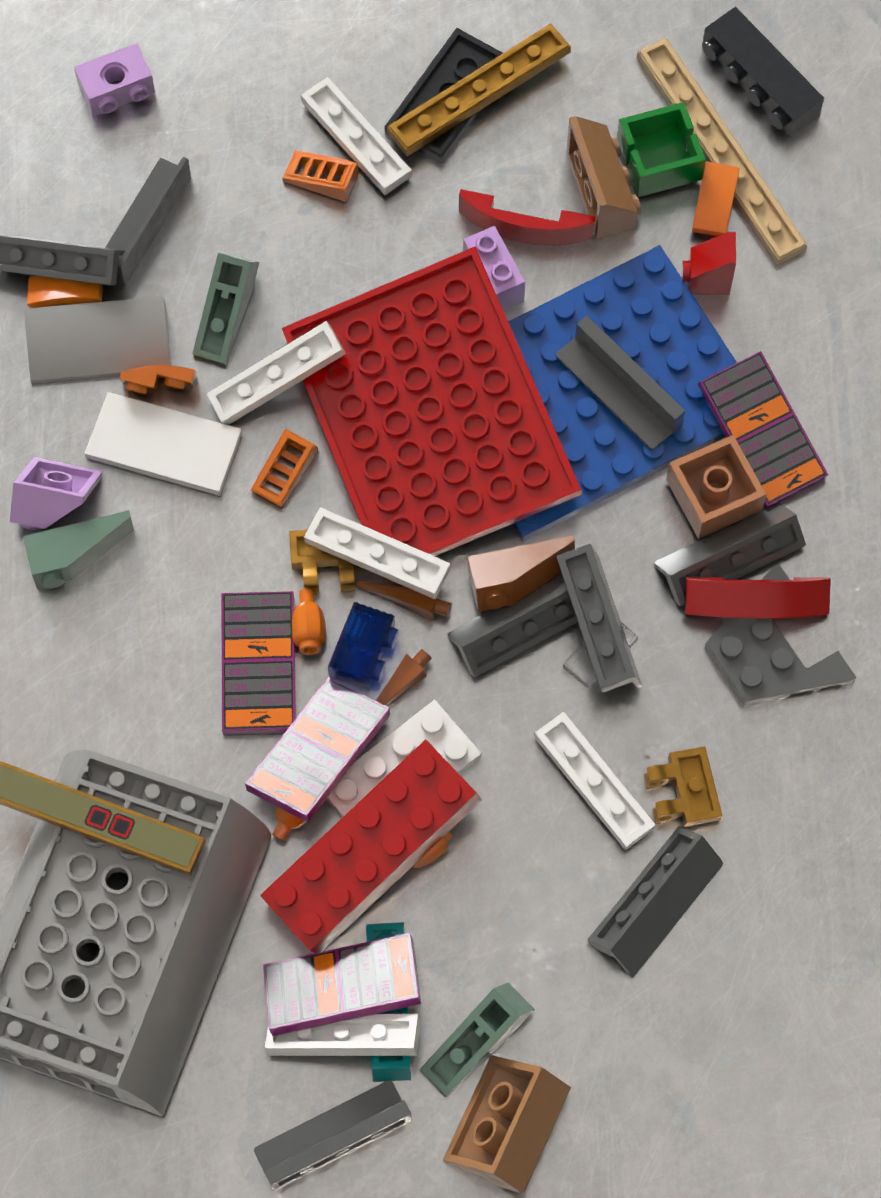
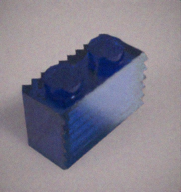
M354 602L328 664L329 676L367 690L371 689L374 681L380 682L386 667V661H383L382 658L387 648L390 650L394 648L399 634V629L395 628V616L387 614L385 611Z

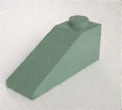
M218 253L192 355L227 364L252 294L260 262L229 253Z
M129 510L23 536L36 587L52 589L63 585L64 581L72 580L133 532L134 528Z
M509 982L493 988L420 1070L446 1097L449 1096L518 1029L535 1009Z

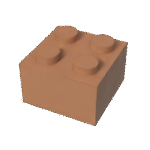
M734 435L669 463L666 481L698 539L762 511L767 494Z

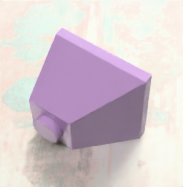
M34 457L13 483L10 522L21 524L23 528L30 530L47 528L84 503L102 478L103 471Z

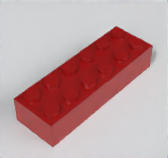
M425 739L260 896L311 952H322L472 811L482 799Z

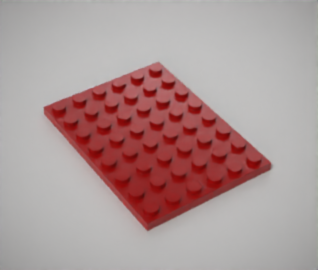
M476 247L460 252L282 328L286 341L289 344L327 321L346 353L305 378L303 382L361 525L432 556H437L582 495V490Z

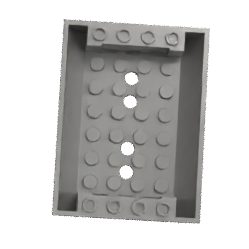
M91 750L72 751L64 756L54 780L55 782L202 836L206 842L192 875L189 876L139 856L125 854L120 849L38 819L0 909V1059L163 1117L271 839V833L258 817L231 798ZM115 872H123L129 878L127 885L120 890H113L107 886L108 878ZM86 943H95L100 948L98 957L90 962L80 960L78 953L81 946ZM71 979H80L85 983L84 992L77 998H69L64 995V986Z

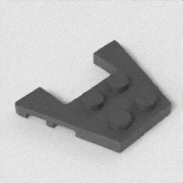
M778 563L771 568L762 580L790 579ZM727 618L705 644V649L743 706L783 699L792 694L811 690L812 692H817L821 688L840 684L841 686H846L855 682L856 679L855 674L839 651L806 668L772 618Z

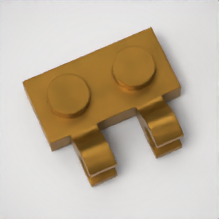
M308 529L289 531L292 569H303L304 589L309 588L314 591V594H319L317 567L339 566L341 592L355 591L353 563L305 543L304 536Z
M705 746L671 752L668 755L669 764L647 767V773L644 774L647 788H656L674 782L678 798L655 802L656 808L652 810L656 823H664L682 817L684 826L687 827L721 820L723 815Z

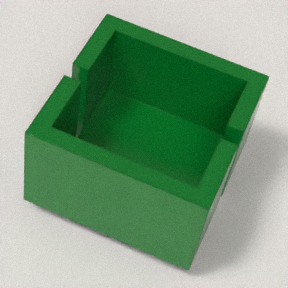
M684 102L619 119L617 140L626 165H629L628 171L637 197L701 181L703 178L706 158L697 134H693L694 126Z

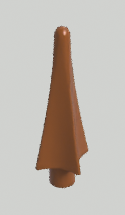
M364 580L356 582L358 588L391 600L431 621H434L435 614L448 617L452 609V603L439 599V593L436 599H433L406 587L377 584Z
M423 649L413 658L406 653L393 676L375 701L388 706L426 677L424 667L432 659L431 656Z

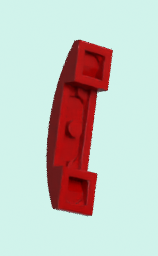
M460 189L459 212L483 230L495 226L502 238L531 245L560 246L584 242L593 237L595 216L561 210L558 222L495 209L493 195Z
M686 577L685 614L726 618H795L828 615L830 612L831 578L794 577L793 580H724L722 577Z

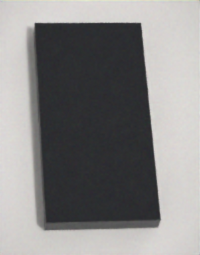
M456 28L384 126L385 133H387V126L503 54V52ZM479 111L417 151L442 164Z

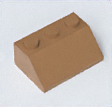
M577 116L570 117L566 153L587 214L595 216L594 234L596 239L636 229L637 215H641V206L637 195H631L629 189L631 178L627 166H621L618 157L621 156V151L617 138H611L607 125Z
M491 1055L443 1160L498 1187L524 1193L571 1087L543 1067Z

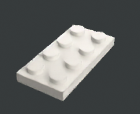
M434 699L357 759L326 800L342 818L425 739L459 774L481 758L482 753Z

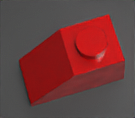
M736 232L724 233L690 248L688 261H682V281L688 282V288L693 295H730L736 267Z

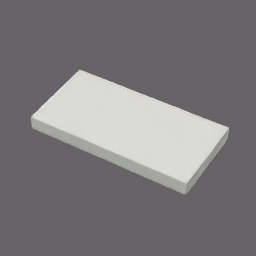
M107 392L84 454L90 460L220 496L242 436V429Z

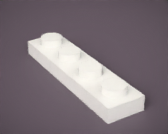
M328 77L301 95V102L355 163H358V166L384 195L412 177V170Z
M325 321L213 389L207 395L220 421L223 424L229 425L346 353L331 325Z
M321 507L304 536L305 543L433 599H436L451 569V564Z
M564 712L534 733V738L625 851L655 829V823Z
M373 1014L276 1036L271 1035L268 1027L264 1049L268 1056H417L421 1019L418 1014Z

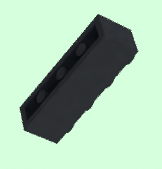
M736 6L705 27L702 42L705 54L709 59L716 60L724 68L730 81L738 83L747 92L749 100L755 106H760L769 115L771 123L777 129H782L791 137L820 116L824 97Z

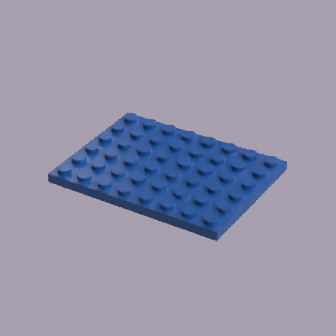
M660 245L508 321L582 490V495L513 523L512 525L522 542L669 467L670 462L726 437L697 384L736 364L737 361L685 282L682 281L680 274ZM586 315L685 410L683 425L656 449L650 450L556 358V353L575 338L576 324Z

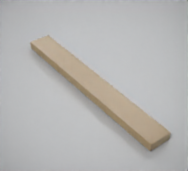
M667 37L637 51V59L668 105L685 103L694 126L693 134H697L706 161L740 167L733 201L776 265L778 266L805 252L808 246Z

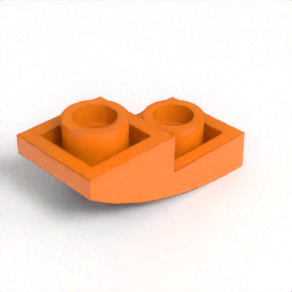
M706 162L692 232L712 236H720L727 233L740 167Z
M32 276L28 280L27 305L29 308H38L61 304L72 305L102 302L103 284Z
M170 365L143 366L121 372L119 379L121 382L127 383L126 390L146 395L147 389L156 391L159 378L164 379L163 385L184 390L185 384L193 386L196 370Z

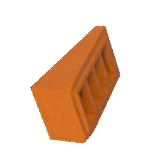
M295 150L282 179L283 182L347 202L358 177V163ZM300 162L306 164L301 175L295 174ZM312 167L318 168L314 177L309 176ZM324 171L330 172L327 179H321ZM336 175L341 176L339 182L334 181Z
M285 428L250 490L282 508L315 457L318 447ZM290 445L303 452V454L299 458L286 450ZM284 457L295 463L294 470L279 463L280 459ZM277 469L288 475L287 482L272 475L273 470ZM268 480L281 487L282 491L280 494H277L263 485Z

